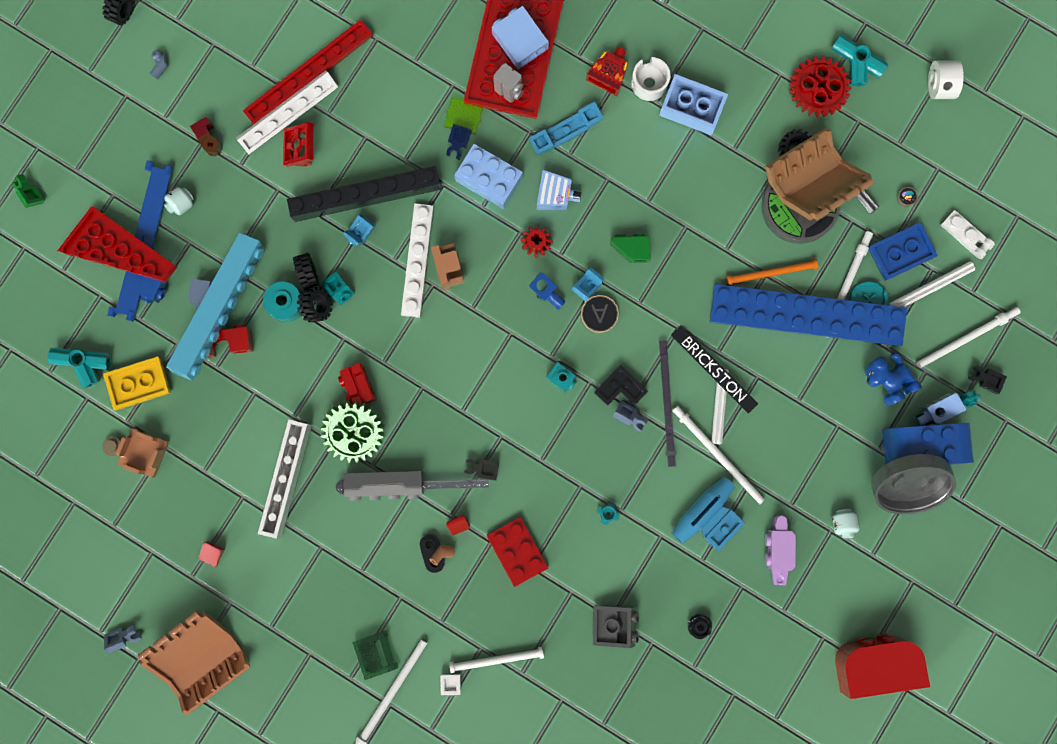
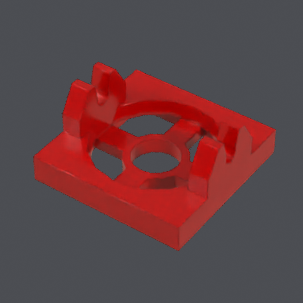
M306 122L283 129V166L290 167L296 165L307 167V165H312L314 123ZM300 134L305 135V139H302ZM298 139V140H299V145H298V147L295 149V148H294V143H295V141ZM305 145V153L300 157V150Z

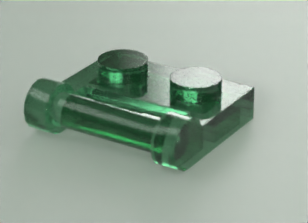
M387 630L353 642L364 680L399 668L398 663L394 660L387 639ZM376 640H380L387 666L382 667L374 642Z

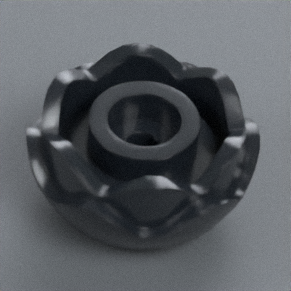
M697 614L689 620L688 631L696 639H703L711 634L712 622L707 616Z

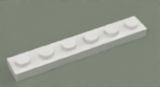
M325 70L236 137L237 141L248 154L252 153L338 88L337 84Z
M414 203L401 316L421 318L434 210L433 205Z

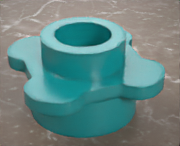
M970 391L961 395L960 399L964 406L971 407L978 403V398L981 395H976L975 391Z
M610 502L605 507H598L597 513L602 518V524L607 525L610 521H617L619 519L614 503Z

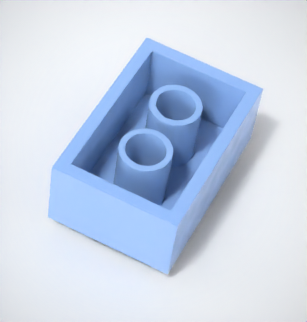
M675 74L659 116L712 135L728 94Z
M473 144L454 177L455 181L500 208L505 209L523 179V172Z

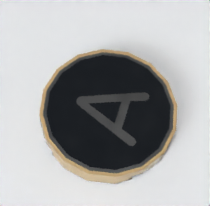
M592 296L582 306V323L594 333L608 332L618 321V307L607 296Z

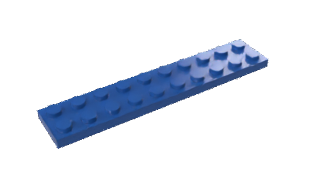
M715 284L710 322L903 346L907 308Z

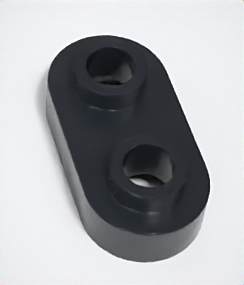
M428 534L420 540V549L426 569L429 572L437 573L443 569L445 560L442 558L436 567L431 565L429 559L440 546V542L435 535ZM427 541H431L433 543V546L431 548H428L426 546Z

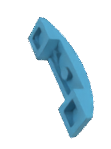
M594 101L578 110L577 114L548 130L540 131L528 139L537 155H540L579 136L599 123L604 117Z

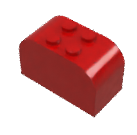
M878 634L873 639L859 637L857 641L848 642L837 651L835 665L839 689L849 699L930 687L923 651L916 644L903 638L888 636V634Z

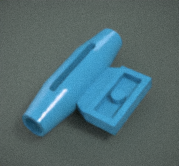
M722 477L705 490L683 514L671 532L672 535L683 544L701 530L703 538L717 551H720L745 524L731 509L723 507L734 490L735 485L726 477Z

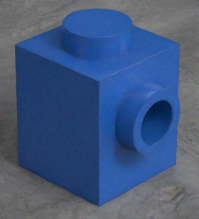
M143 276L135 293L141 295V300L150 304L152 301L159 303L165 297L168 282L165 283Z

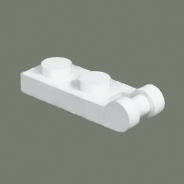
M956 210L952 211L940 224L941 227L978 259H983L986 251L991 250L995 245L991 239L986 238ZM977 242L981 244L980 248L975 245Z

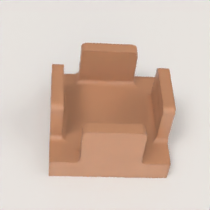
M455 244L431 247L443 290L464 284L465 281L462 276L463 273Z
M132 428L129 436H123L118 446L116 455L120 456L117 464L121 465V468L134 473L155 478L169 441Z

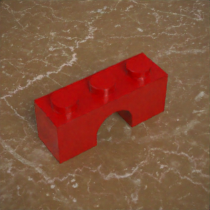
M234 325L233 329L227 330L226 327H222L217 341L213 342L210 348L208 358L216 357L215 349L221 341L228 342L230 352L233 354L254 352L251 329L245 327V325Z

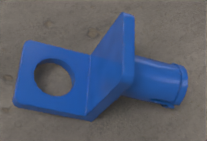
M542 272L529 285L537 294L536 298L544 301L547 299L556 309H560L565 304V300L554 291L557 285ZM545 280L546 286L541 291L538 290L537 282Z

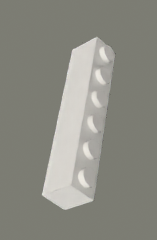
M288 419L258 530L260 535L276 539L282 538L312 425Z

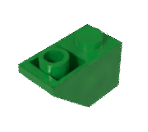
M617 234L611 238L610 245L629 263H645L650 261V236L634 234V237H626L625 234Z

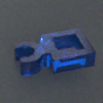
M453 124L448 143L452 144V146L446 152L448 157L451 156L453 151H456V159L460 160L462 156L460 149L461 147L467 148L472 130Z

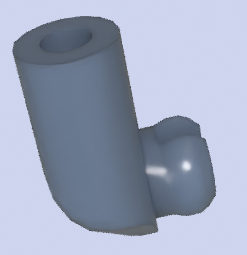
M155 50L152 53V58L155 59L156 66L150 74L155 79H158L167 68V61L163 52Z

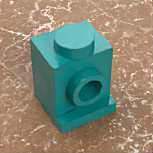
M558 362L546 377V380L563 392L567 389L571 391L577 382L574 380L576 375ZM564 374L567 379L560 381L559 376Z

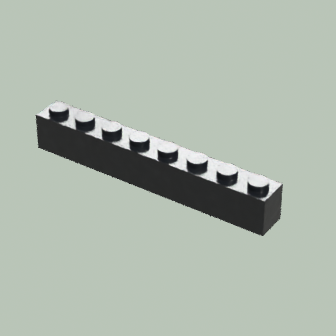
M432 166L288 198L287 203L290 217L294 222L442 189L437 168Z

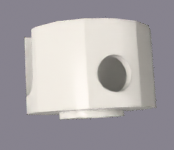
M651 57L650 63L643 64V60H640L636 64L631 78V88L634 94L646 101H654L661 98L666 92L671 78L667 64L656 57ZM648 78L653 79L655 85L651 88L646 87L644 81Z
M935 60L932 62L928 76L930 98H958L963 86V66L961 61Z

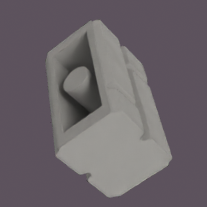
M505 63L502 64L494 75L495 92L501 96L504 95V98L511 103L515 99L518 100L524 92L522 90V76L517 71H512V68Z

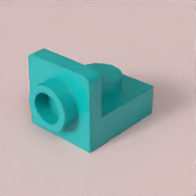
M336 271L321 283L339 305L344 304L354 295V292Z

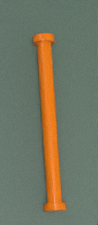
M815 258L804 263L735 276L726 275L727 286L802 270H818V261Z

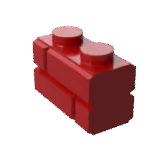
M362 363L339 371L341 375L338 377L340 385L345 387L348 393L345 394L346 401H350L352 405L357 401L358 406H361L363 403L367 404L377 400Z

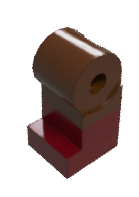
M207 117L190 126L202 148L209 155L218 156L222 152L221 143L213 137L210 131L214 126Z

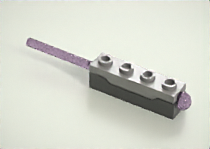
M423 471L344 473V480H339L336 483V491L339 494H344V497H349V501L361 500V496H369V500H380V496H388V499H400V495H407V499H417L419 495L424 494L425 489L489 487V480L423 481Z

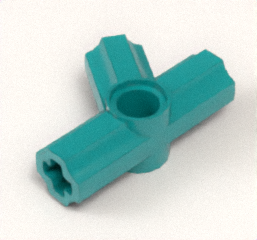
M842 34L839 35L831 50L849 60L850 85L853 86L867 85L868 73L879 79L888 66L887 62L872 54L867 46L858 45ZM856 53L861 54L863 60L858 59Z
M50 348L47 357L49 364L73 366L82 388L91 387L100 382L94 369L109 370L111 366L110 353ZM79 354H81L83 357L81 363L77 362V356Z

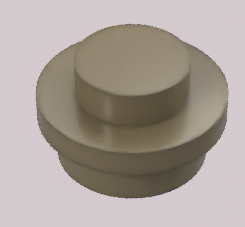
M117 437L105 439L102 445L104 453L109 456H115L121 440Z

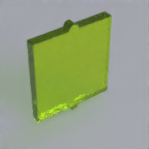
M451 97L449 109L446 110L447 116L444 127L476 135L478 124L481 122L480 117L483 108L464 104V100Z

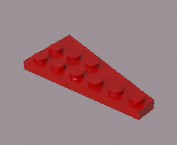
M94 206L89 208L57 250L66 255L165 283L177 269L174 264Z

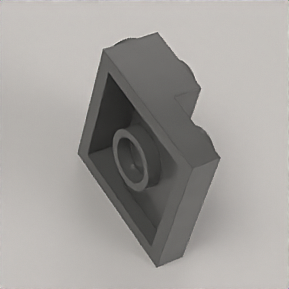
M594 605L593 645L620 648L635 647V643L639 641V632L635 631V623L639 622V612L636 611V607Z

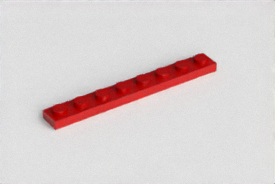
M360 19L250 104L243 112L255 124L325 70L328 72L372 38L373 34Z

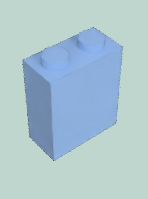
M523 6L519 9H513L507 17L498 19L492 26V35L517 69H520L548 50V40Z

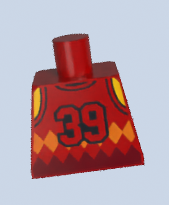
M616 47L613 54L604 51L588 71L586 81L618 96L628 67V62L623 60L626 51L621 47Z

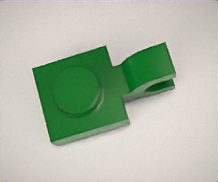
M24 174L16 175L17 181L12 184L17 189L16 194L24 207L28 208L43 204L45 199L36 185H29Z

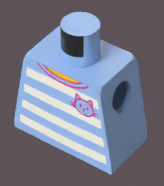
M543 170L537 210H567L568 201L580 202L581 191L571 189V179Z
M949 392L923 406L922 408L925 412L916 416V419L921 426L930 422L937 425L966 411V408L957 393ZM937 408L939 409L938 415L935 414Z

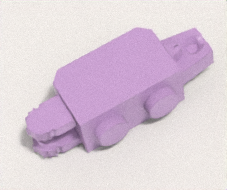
M777 515L773 518L772 530H768V534L765 535V545L768 546V554H765V565L771 570L774 585H786L788 571H792L795 568L796 535L792 531H788L786 517Z

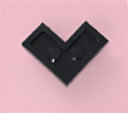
M620 365L594 394L608 406L621 392L635 406L648 390Z

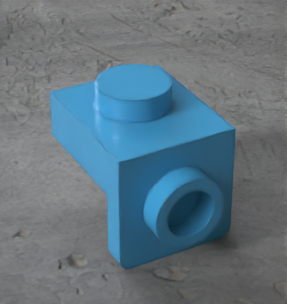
M359 214L350 229L344 231L343 236L347 238L350 244L358 246L366 242L376 225L364 215Z
M590 267L571 290L586 302L600 287L604 278Z

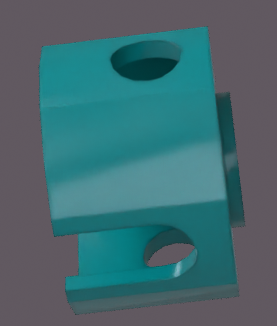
M284 281L276 282L265 291L263 306L266 312L276 320L293 322L300 317L301 310L298 311L297 307H300V304H297V301L300 299L297 297L301 294V291L291 283ZM280 295L287 297V303L283 306L277 304V298Z

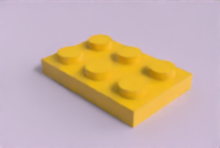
M159 356L103 374L112 407L115 411L171 393L163 363Z

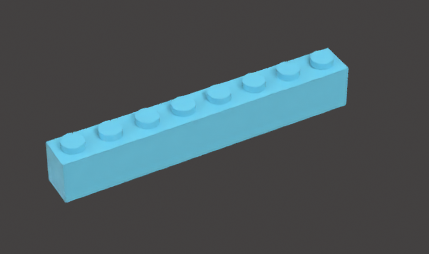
M241 233L236 237L166 366L172 373L191 381L199 375L204 359L208 358L213 342H216L219 337L220 329L227 323L228 315L231 309L236 306L240 292L244 291L248 277L253 274L256 262L263 256L264 247L259 240Z

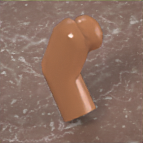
M441 545L429 560L434 565H438L442 558H452L455 550L450 545Z

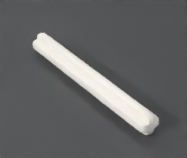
M967 262L890 302L888 306L905 307L975 271V266L972 262Z

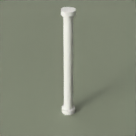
M541 646L536 650L454 663L453 661L449 662L451 674H454L455 671L537 657L543 659L544 655Z

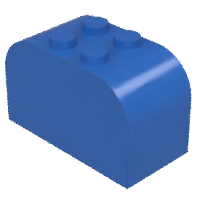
M970 423L882 430L886 464L895 459L916 454L935 455L945 459L949 464L974 463Z

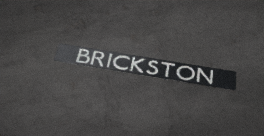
M682 326L671 335L748 414L758 405V402Z

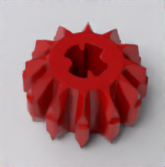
M536 225V230L529 226L528 230L530 233L523 231V236L526 238H521L520 240L521 243H524L522 249H528L527 255H531L534 252L535 258L538 257V252L545 256L544 250L550 251L551 248L548 245L553 244V240L548 239L551 237V233L545 234L546 227H543L540 231L539 225ZM535 238H539V241H541L539 245H535Z

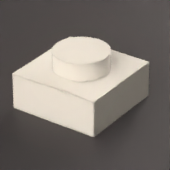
M441 674V695H461V674Z

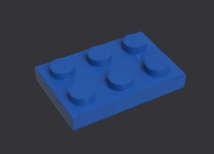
M921 222L868 247L884 281L938 256Z

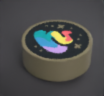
M905 187L897 194V202L903 207H910L918 198L917 192L911 187Z

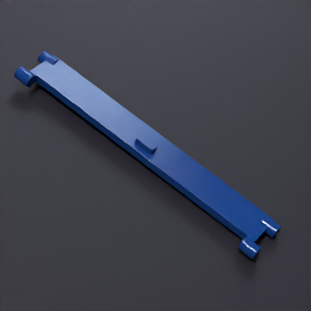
M147 160L145 170L151 172L135 237L153 249L173 167L165 165V169L154 167V162ZM125 272L117 307L109 306L107 316L115 317L116 313L127 315L126 320L134 322L141 295L135 292L143 276Z

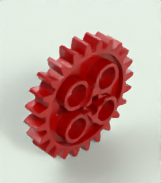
M814 56L812 62L808 58L805 64L800 63L799 68L794 70V74L790 78L792 82H790L789 87L793 89H791L789 94L795 95L792 101H798L796 108L802 106V113L808 110V116H811L813 112H815L816 118L821 113L823 117H826L828 112L833 115L835 110L839 111L842 108L841 105L844 106L847 101L845 99L850 97V94L847 92L852 87L847 85L851 82V79H845L849 73L842 72L844 66L837 67L839 61L832 64L831 57L828 61H825L824 56H822L820 61H818L817 57ZM817 71L823 72L825 77L819 76ZM803 83H808L811 88H805ZM830 85L835 86L837 91L831 90ZM815 97H820L823 103L816 101Z

